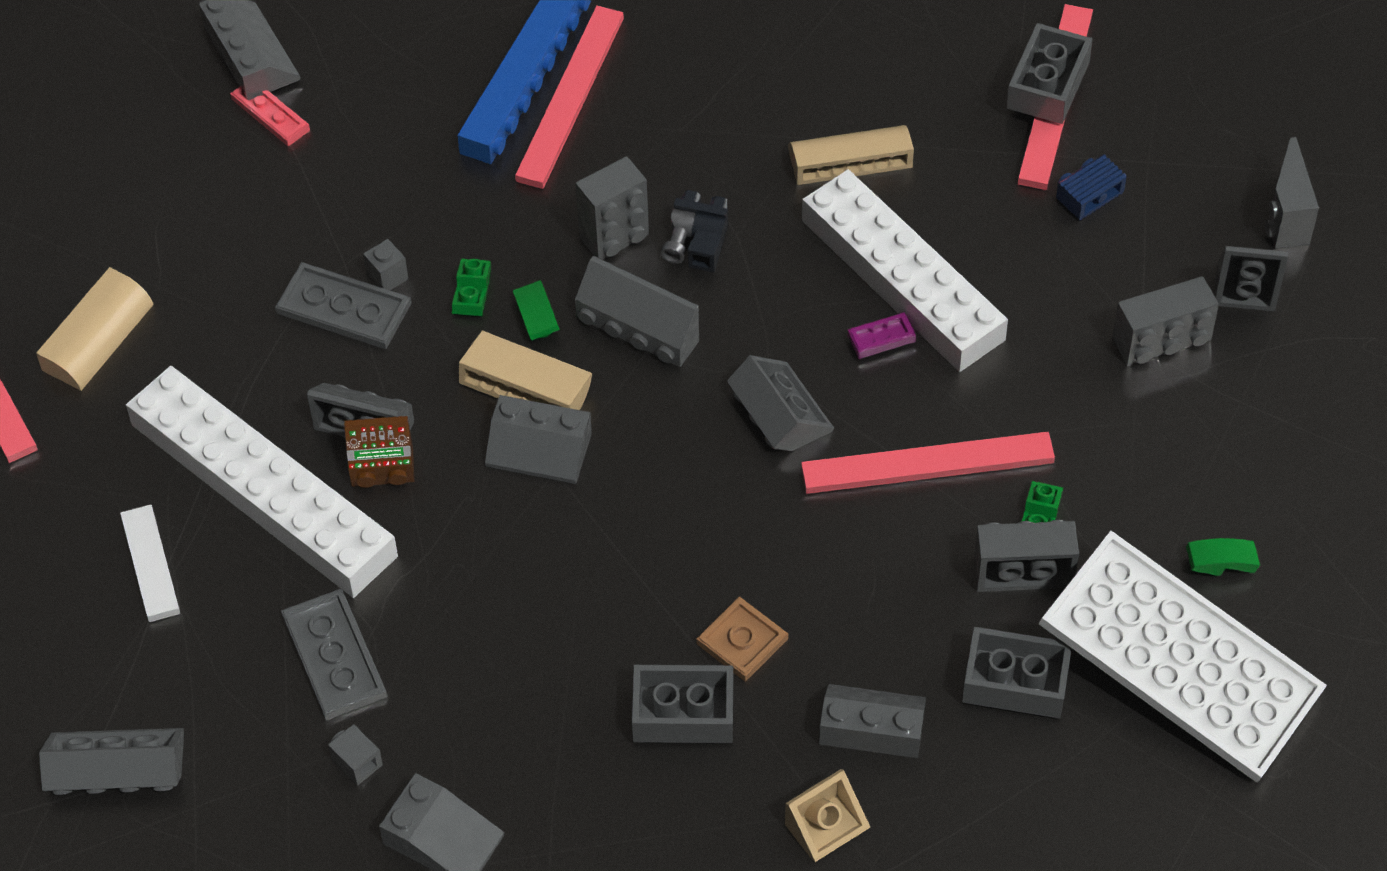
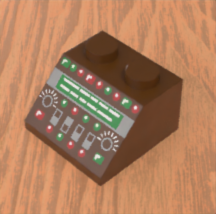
M408 416L344 421L348 468L352 487L360 486L366 488L381 484L401 485L406 482H415L413 446Z

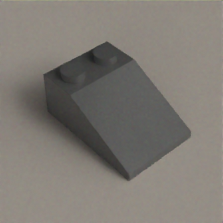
M1296 137L1290 138L1274 199L1269 202L1270 216L1268 220H1265L1266 235L1268 238H1272L1275 249L1309 245L1319 210Z
M1225 246L1219 258L1215 276L1214 296L1219 306L1275 311L1288 259V252Z
M417 773L414 774L379 826L385 846L434 871H481L504 837V832L446 788Z

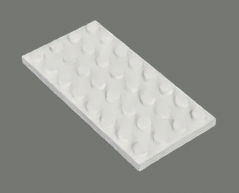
M1112 531L1109 532L1039 622V625L1257 783L1327 686Z

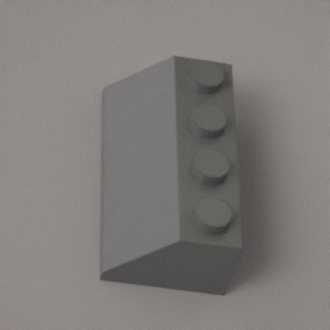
M205 0L199 3L204 28L239 87L241 86L247 100L263 95L262 92L265 90L271 92L301 80L300 75L255 2L249 0Z
M592 256L575 298L576 317L587 325H594L604 330L614 338L619 337L631 343L638 350H645L656 355L663 362L681 367L699 342L698 305Z
M184 728L51 733L39 752L42 791H52L53 794L63 795L71 793L73 790L86 789L87 793H101L108 788H119L121 792L137 791L139 787H153L155 791L170 790L173 786H177L182 775Z

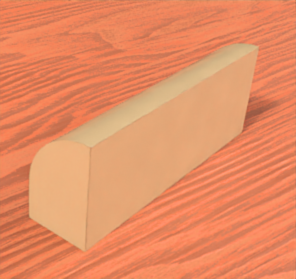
M906 125L795 141L788 144V151L797 185L832 180L848 169L855 176L913 168L914 148Z
M109 267L37 351L36 354L41 370L82 391L154 305L150 296L133 279Z
M481 331L459 362V383L496 398H499V395L576 410L581 409L592 378L591 372L485 331Z

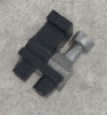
M686 190L681 199H675L674 209L671 213V241L663 244L660 253L661 257L670 263H681L686 253L683 243L686 237L693 238V241L691 240L688 248L689 267L715 273L725 233L728 229L727 198L720 196L712 197L709 205L700 203L701 195L698 192ZM697 255L708 257L710 261L702 262L697 258Z

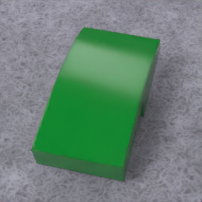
M475 258L461 259L456 276L457 287L452 302V314L483 315L489 285L491 261Z
M541 280L513 290L531 341L547 337L551 333L560 330Z
M1032 481L1022 521L1040 523L1056 520L1063 488Z
M1217 538L1192 541L1186 545L1192 571L1221 576L1226 568L1255 573L1260 567L1254 541Z

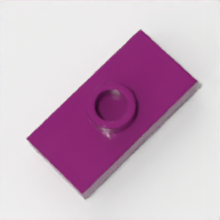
M905 312L848 329V338L858 359L916 342V334Z

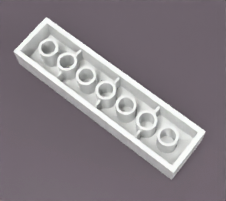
M849 169L803 198L802 221L898 314L905 312L911 326L959 372L1006 341L1008 319Z

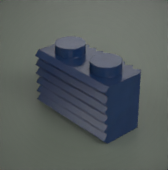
M1105 154L1095 160L1090 158L1082 164L1078 171L1073 174L1066 173L1059 179L1056 198L1073 215L1082 220L1088 214L1091 215L1092 212L1118 197L1119 194L1122 195L1125 190L1127 176Z

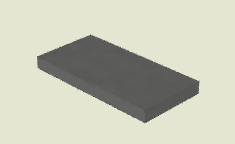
M301 262L275 309L276 314L387 349L412 303L411 297Z
M342 588L281 610L282 617L325 720L387 698L386 689Z

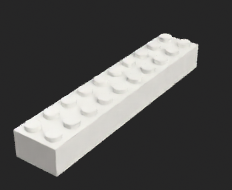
M173 366L168 367L126 404L133 427L338 587L342 588L352 598L356 597L398 557L395 536Z

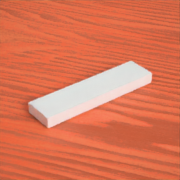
M152 505L121 512L148 621L153 622L181 614Z

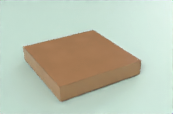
M738 597L696 640L698 646L724 666H733V673L746 682L788 640V633L741 597Z

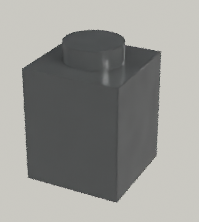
M389 239L363 253L366 274L377 287L392 290L408 280L406 259Z
M354 724L346 731L338 732L332 738L331 743L328 744L331 760L357 786L383 765L380 750Z

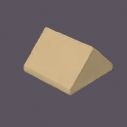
M842 769L786 803L785 826L814 862L870 828L846 773Z

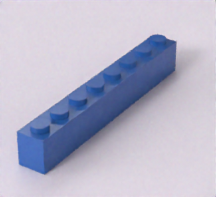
M539 0L457 135L460 154L492 164L497 154L500 155L503 152L507 137L510 133L513 134L515 132L519 117L522 112H527L532 95L540 90L544 75L547 71L550 72L552 70L557 53L564 50L569 33L575 31L581 13L587 11L591 0Z

